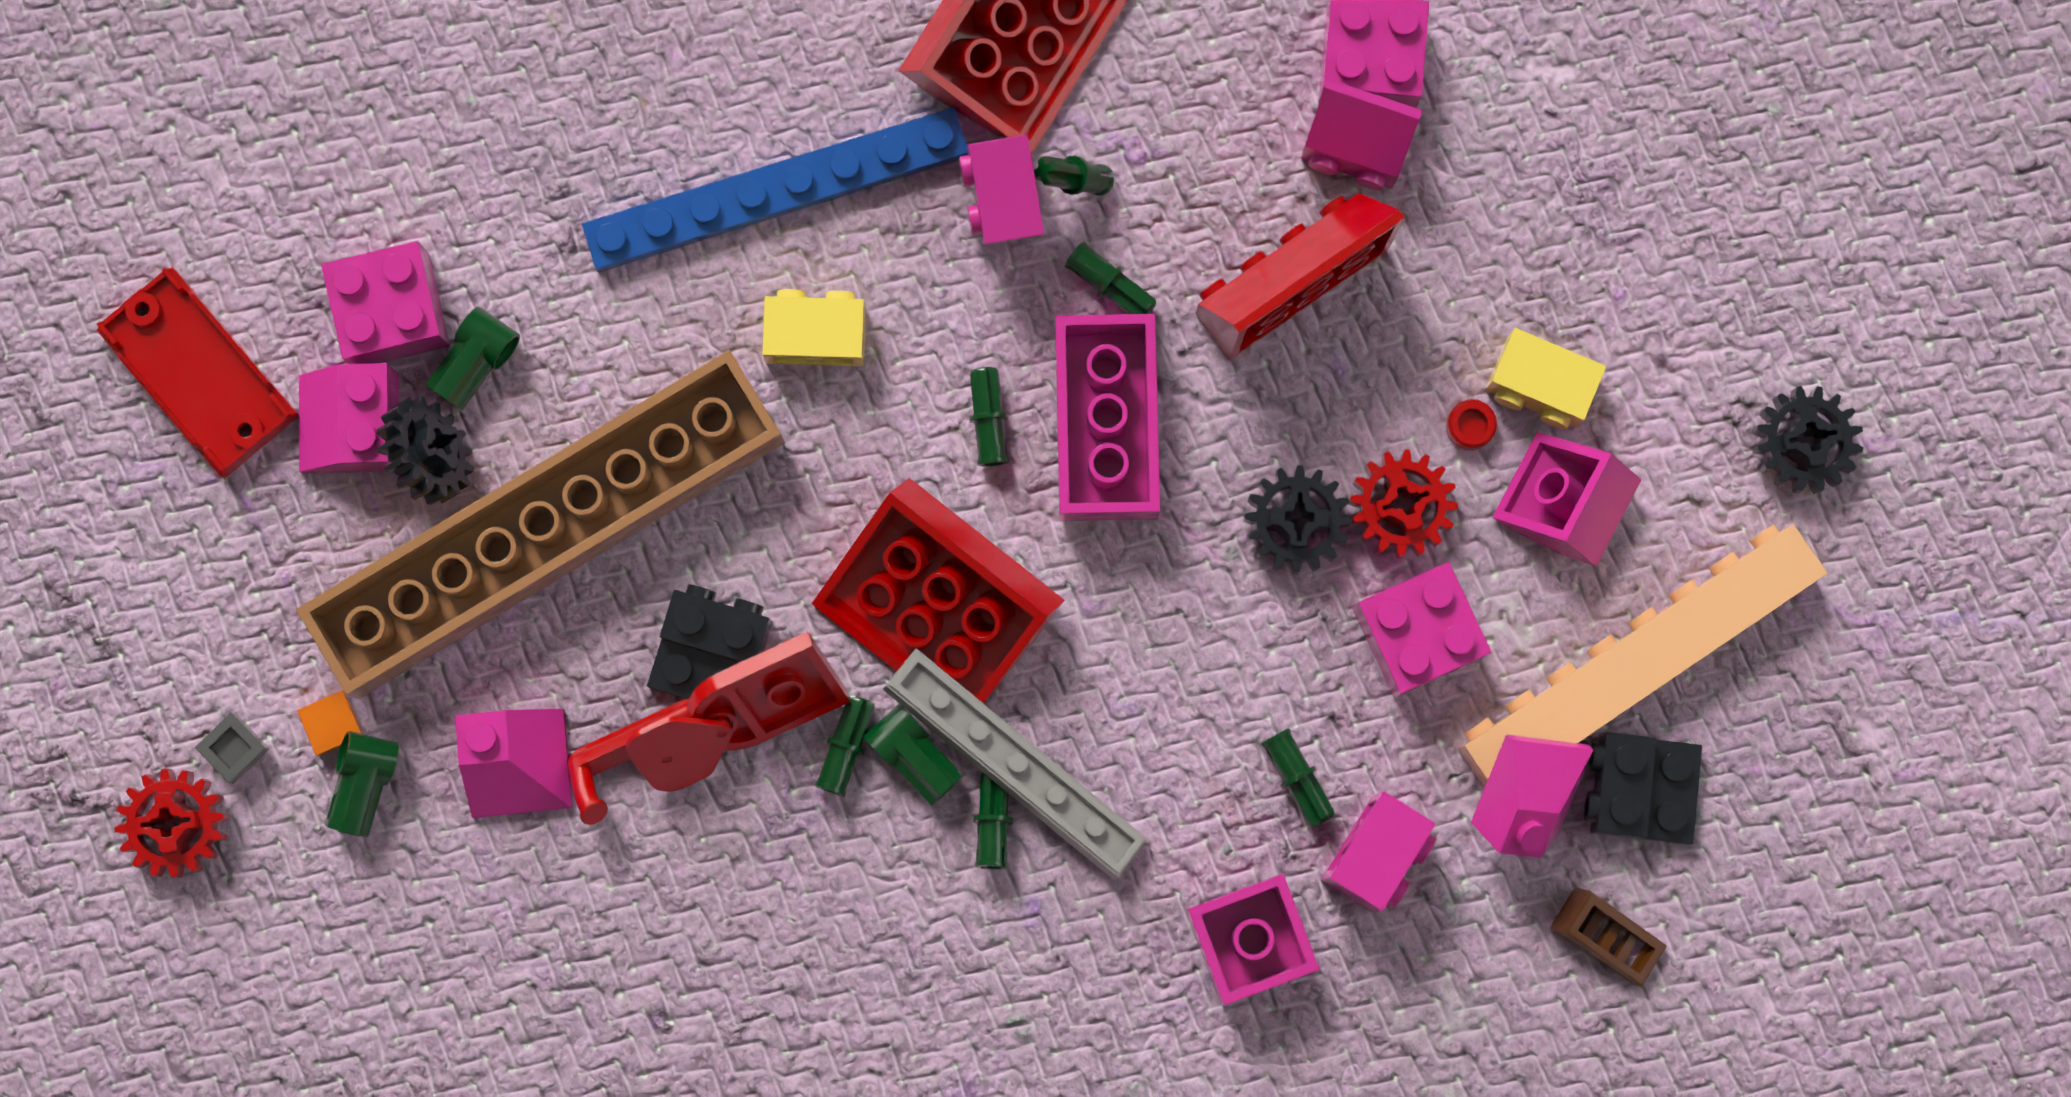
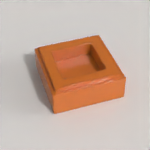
M343 690L297 710L313 751L318 757L340 748L347 731L364 734L350 698Z

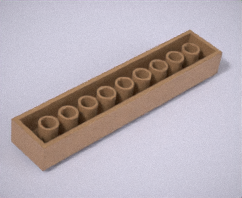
M729 349L296 608V611L345 694L361 699L785 444V441Z

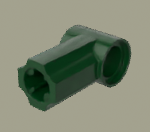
M479 306L474 308L458 327L454 336V346L425 385L447 402L463 411L492 369L498 370L511 357L519 343L520 334Z
M898 704L868 731L863 738L892 769L897 768L932 806L953 788L963 776L948 758L927 739L930 735L901 704Z
M352 731L346 732L337 757L336 774H338V779L324 824L327 828L354 836L369 837L383 785L387 786L396 767L399 752L397 742Z

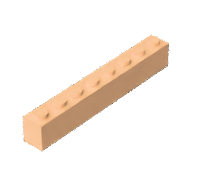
M1774 524L1749 540L1754 548L1739 559L1734 552H1731L1710 566L1708 569L1713 574V577L1703 584L1697 586L1693 579L1668 595L1673 604L1657 614L1653 607L1648 608L1627 623L1632 629L1629 634L1618 641L1610 634L1586 650L1592 659L1575 669L1570 661L1546 677V680L1551 685L1549 688L1537 696H1534L1529 689L1506 704L1505 707L1510 713L1495 724L1487 717L1466 731L1464 735L1469 742L1458 748V750L1484 788L1506 734L1579 743L1828 574L1795 525L1792 524L1781 531H1778Z

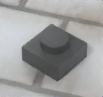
M232 712L195 747L221 776L231 784L237 782L270 749L236 713Z

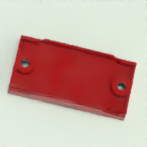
M173 267L169 269L163 268L158 276L142 289H139L105 320L99 321L96 324L98 326L96 331L192 446L201 453L217 474L225 479L299 417V413L180 273ZM143 304H148L150 309L148 314L139 316V308ZM244 425H251L252 433L248 437H242L240 434V430Z

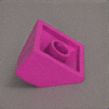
M564 709L501 710L455 715L459 769L472 818L573 808L571 781L568 771L569 757Z
M1506 734L1471 823L1500 854L1542 858L1560 832L1593 749L1586 744Z

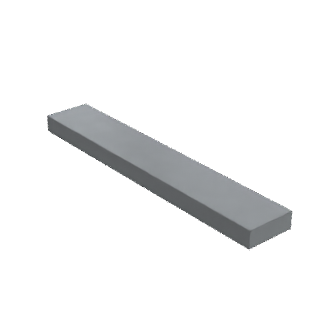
M918 649L912 652L882 689L1113 880L1118 879L1147 842L1148 839Z

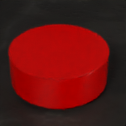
M1475 399L1465 400L1457 404L1451 410L1446 420V432L1451 442L1458 448L1468 451L1478 450L1486 446L1492 440L1497 430V418L1492 408L1486 403Z

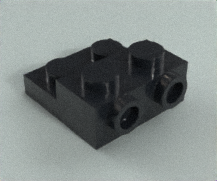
M688 584L686 592L674 589L660 632L661 642L647 687L689 699L694 690L709 677L764 652L773 623L769 617L762 616L764 606L739 598L735 599L733 607L714 601L716 592L692 584Z
M1612 732L1599 734V742H1592L1591 744L1593 752L1589 759V771L1596 772L1594 792H1587L1584 804V821L1591 822L1590 833L1693 845L1702 745Z

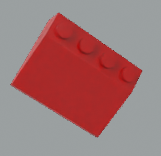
M942 0L898 71L938 101L950 108L955 107L958 113L1002 139L1028 134L1032 155L1128 0Z
M1360 193L1348 201L1343 196H1340L1320 210L1319 214L1322 219L1312 226L1306 228L1301 223L1284 234L1279 239L1282 246L1270 255L1266 256L1263 251H1260L1246 260L1239 267L1242 274L1228 284L1222 278L1202 291L1199 295L1202 302L1198 304L1195 314L1230 361L1386 253L1405 219L1401 211Z
M909 478L889 492L811 604L895 671H898L912 652L918 649L985 704L1040 635L1065 600Z

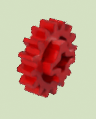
M1405 449L1399 461H1395L1388 451L1382 455L1381 468L1372 461L1366 464L1364 468L1370 477L1369 479L1356 477L1353 485L1362 493L1361 495H1354L1349 498L1350 503L1348 505L1360 508V512L1352 517V525L1364 524L1367 529L1360 538L1363 542L1373 537L1379 540L1377 553L1381 554L1390 545L1394 546L1396 558L1401 559L1405 555L1407 547H1411L1418 557L1425 552V540L1434 547L1442 542L1440 535L1436 531L1437 529L1442 531H1450L1454 524L1445 517V513L1455 512L1458 509V503L1447 501L1446 496L1456 487L1454 483L1442 485L1439 479L1446 470L1443 466L1436 468L1434 471L1427 468L1430 459L1429 455L1425 454L1416 463L1412 461L1410 450ZM1406 473L1421 478L1427 485L1420 486L1408 480ZM1383 478L1385 489L1383 499L1371 504L1373 488ZM1398 493L1401 494L1404 500L1419 499L1410 508L1408 515L1405 514L1402 508L1395 510L1394 508L1387 509L1397 499ZM1435 504L1434 517L1430 525L1423 530L1421 514L1424 508ZM1387 522L1397 527L1401 536L1386 531L1379 523Z
M166 768L161 769L159 782L153 775L145 774L142 776L144 786L142 791L130 787L126 790V793L133 801L130 806H117L116 811L127 816L126 823L114 827L117 833L128 835L129 840L120 846L121 852L130 853L136 851L138 853L132 863L134 867L144 868L151 862L150 875L162 877L168 866L171 878H182L184 865L192 872H200L203 870L200 857L203 856L209 859H216L218 857V853L211 845L214 840H227L228 836L217 829L218 823H223L230 819L229 814L218 813L215 808L224 800L223 795L206 794L211 787V781L202 778L193 785L194 772L182 770L176 780L174 771ZM181 791L191 795L201 810L196 811L186 804L185 795H182ZM154 798L155 804L148 811V813L145 816H143L144 810L146 809L147 805ZM173 816L190 819V822L180 823V826L173 827L172 831L154 827L156 824H164L165 821L171 820ZM199 830H202L198 841L190 849L189 842ZM144 836H150L158 843L159 852H163V856L148 846Z

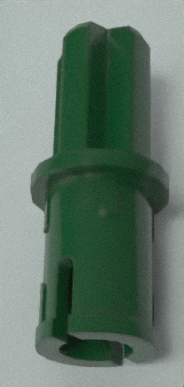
M1075 155L1068 156L1065 159L1043 156L1038 159V168L1034 170L1036 180L1042 181L1045 186L1060 188L1069 195L1087 192L1102 196L1109 193L1114 184V177L1101 175V173L1108 175L1113 173L1109 166L1088 163L1084 158Z
M1082 242L1065 263L1064 267L1073 271L1098 291L1097 297L1099 299L1106 297L1126 314H1151L1157 303L1155 298L1123 274L1124 268L1121 265L1115 268L1088 247L1087 243Z
M995 367L976 368L970 373L974 415L970 416L969 419L970 423L975 424L978 451L977 463L980 467L1008 464L1009 458L1007 457L1004 421L1008 419V413L1003 412L999 371Z
M849 696L850 702L844 706L834 737L827 738L826 743L830 747L818 781L814 785L819 789L845 797V791L858 755L863 756L865 750L861 749L864 741L863 736L868 730L875 710L874 703L859 696Z
M1290 728L1261 743L1284 781L1280 784L1281 788H1288L1307 824L1310 827H1315L1334 816V809L1313 774L1317 769L1315 765L1309 767L1291 734Z
M983 772L980 783L979 815L973 817V822L977 824L978 834L975 868L1004 870L1007 869L1008 825L1013 824V818L1008 816L1009 793Z

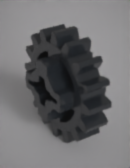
M1798 386L1791 390V401L1786 395L1781 393L1772 399L1776 409L1766 406L1760 411V417L1767 424L1757 425L1752 429V434L1763 438V443L1754 447L1752 452L1757 455L1765 454L1767 461L1759 469L1762 473L1774 469L1778 473L1774 480V485L1777 487L1790 480L1792 481V493L1798 494L1802 492L1806 484H1809L1812 493L1818 494L1824 491V480L1831 487H1835L1843 482L1839 471L1849 474L1855 470L1857 466L1848 457L1857 456L1863 452L1861 445L1852 442V438L1863 432V428L1856 425L1850 426L1848 419L1856 411L1854 408H1849L1842 412L1838 408L1841 400L1839 394L1826 401L1823 399L1822 387L1817 386L1806 397L1802 386ZM1817 412L1824 415L1832 424L1820 418ZM1787 413H1790V417L1787 418L1789 428L1785 433L1777 436L1781 420ZM1803 433L1809 438H1824L1813 447H1810L1809 443L1801 444L1800 441L1791 443V441ZM1838 445L1834 460L1825 468V464L1828 462L1826 453L1830 447ZM1782 456L1796 463L1798 469L1791 466Z
M421 396L413 401L407 398L391 407L390 411L381 416L385 425L378 428L376 434L385 440V444L377 447L379 453L389 458V463L384 467L386 472H394L395 475L399 476L396 486L400 489L408 485L410 487L411 499L417 500L424 496L427 505H432L438 501L441 503L459 495L462 489L470 485L466 476L474 472V467L465 458L473 454L471 448L462 444L463 438L466 435L465 431L457 430L455 426H452L455 418L451 413L446 417L442 416L440 403L434 402L428 406L425 398Z
M1297 465L1293 477L1288 478L1283 468H1279L1275 472L1276 483L1272 484L1269 480L1262 478L1258 485L1264 495L1250 494L1247 500L1252 507L1256 508V512H1249L1243 516V522L1255 525V529L1247 534L1246 540L1247 542L1260 541L1262 546L1256 556L1261 559L1269 553L1275 558L1272 569L1276 571L1282 566L1284 561L1290 563L1293 575H1298L1302 563L1307 562L1313 572L1318 571L1320 568L1319 557L1322 555L1325 559L1332 562L1337 557V554L1331 545L1345 546L1349 539L1339 532L1340 528H1345L1352 524L1351 517L1341 515L1340 510L1350 503L1349 499H1336L1333 494L1339 486L1337 481L1331 482L1327 486L1320 483L1323 474L1322 470L1318 469L1311 478L1305 477L1303 465ZM1289 489L1288 501L1281 507L1266 508L1275 495ZM1309 491L1320 497L1327 509H1319L1309 498ZM1299 501L1298 509L1301 510L1302 518L1309 519L1310 522L1305 523L1297 538V531L1294 530L1293 522L1285 521V518L1290 517ZM1267 531H1276L1286 541V549L1277 545ZM1329 531L1326 539L1319 546L1306 551L1308 538L1313 533Z

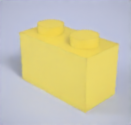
M795 289L778 290L777 297L765 296L762 355L766 364L864 367L866 306L864 299H855L856 294L849 291L826 292V298L806 297L805 291Z
M1514 328L1505 341L1485 390L1496 394L1494 400L1505 407L1514 410H1522L1523 406L1541 413L1539 419L1542 422L1558 429L1567 430L1568 426L1576 428L1585 420L1607 366Z

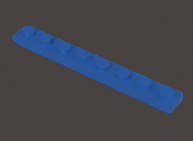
M955 107L581 224L595 269L600 273L958 161L960 156L968 155L967 144Z

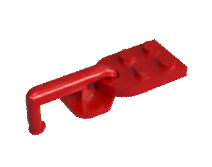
M808 631L747 660H743L703 681L694 690L689 699L681 700L575 750L568 760V771L574 798L580 811L579 817L586 825L597 824L605 818L608 806L605 801L598 798L593 776L630 759L654 789L663 792L681 790L709 777L714 772L724 750H740L756 746L849 703L850 699L847 689Z

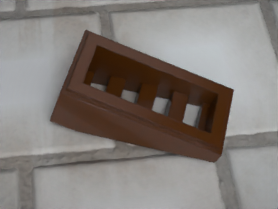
M1575 888L1571 892L1550 926V930L1640 988L1667 947L1666 944L1590 890ZM1606 919L1609 922L1597 941L1593 942L1591 940L1602 920ZM1623 930L1626 934L1612 955L1608 951L1620 931ZM1637 941H1640L1644 945L1629 967L1624 962Z

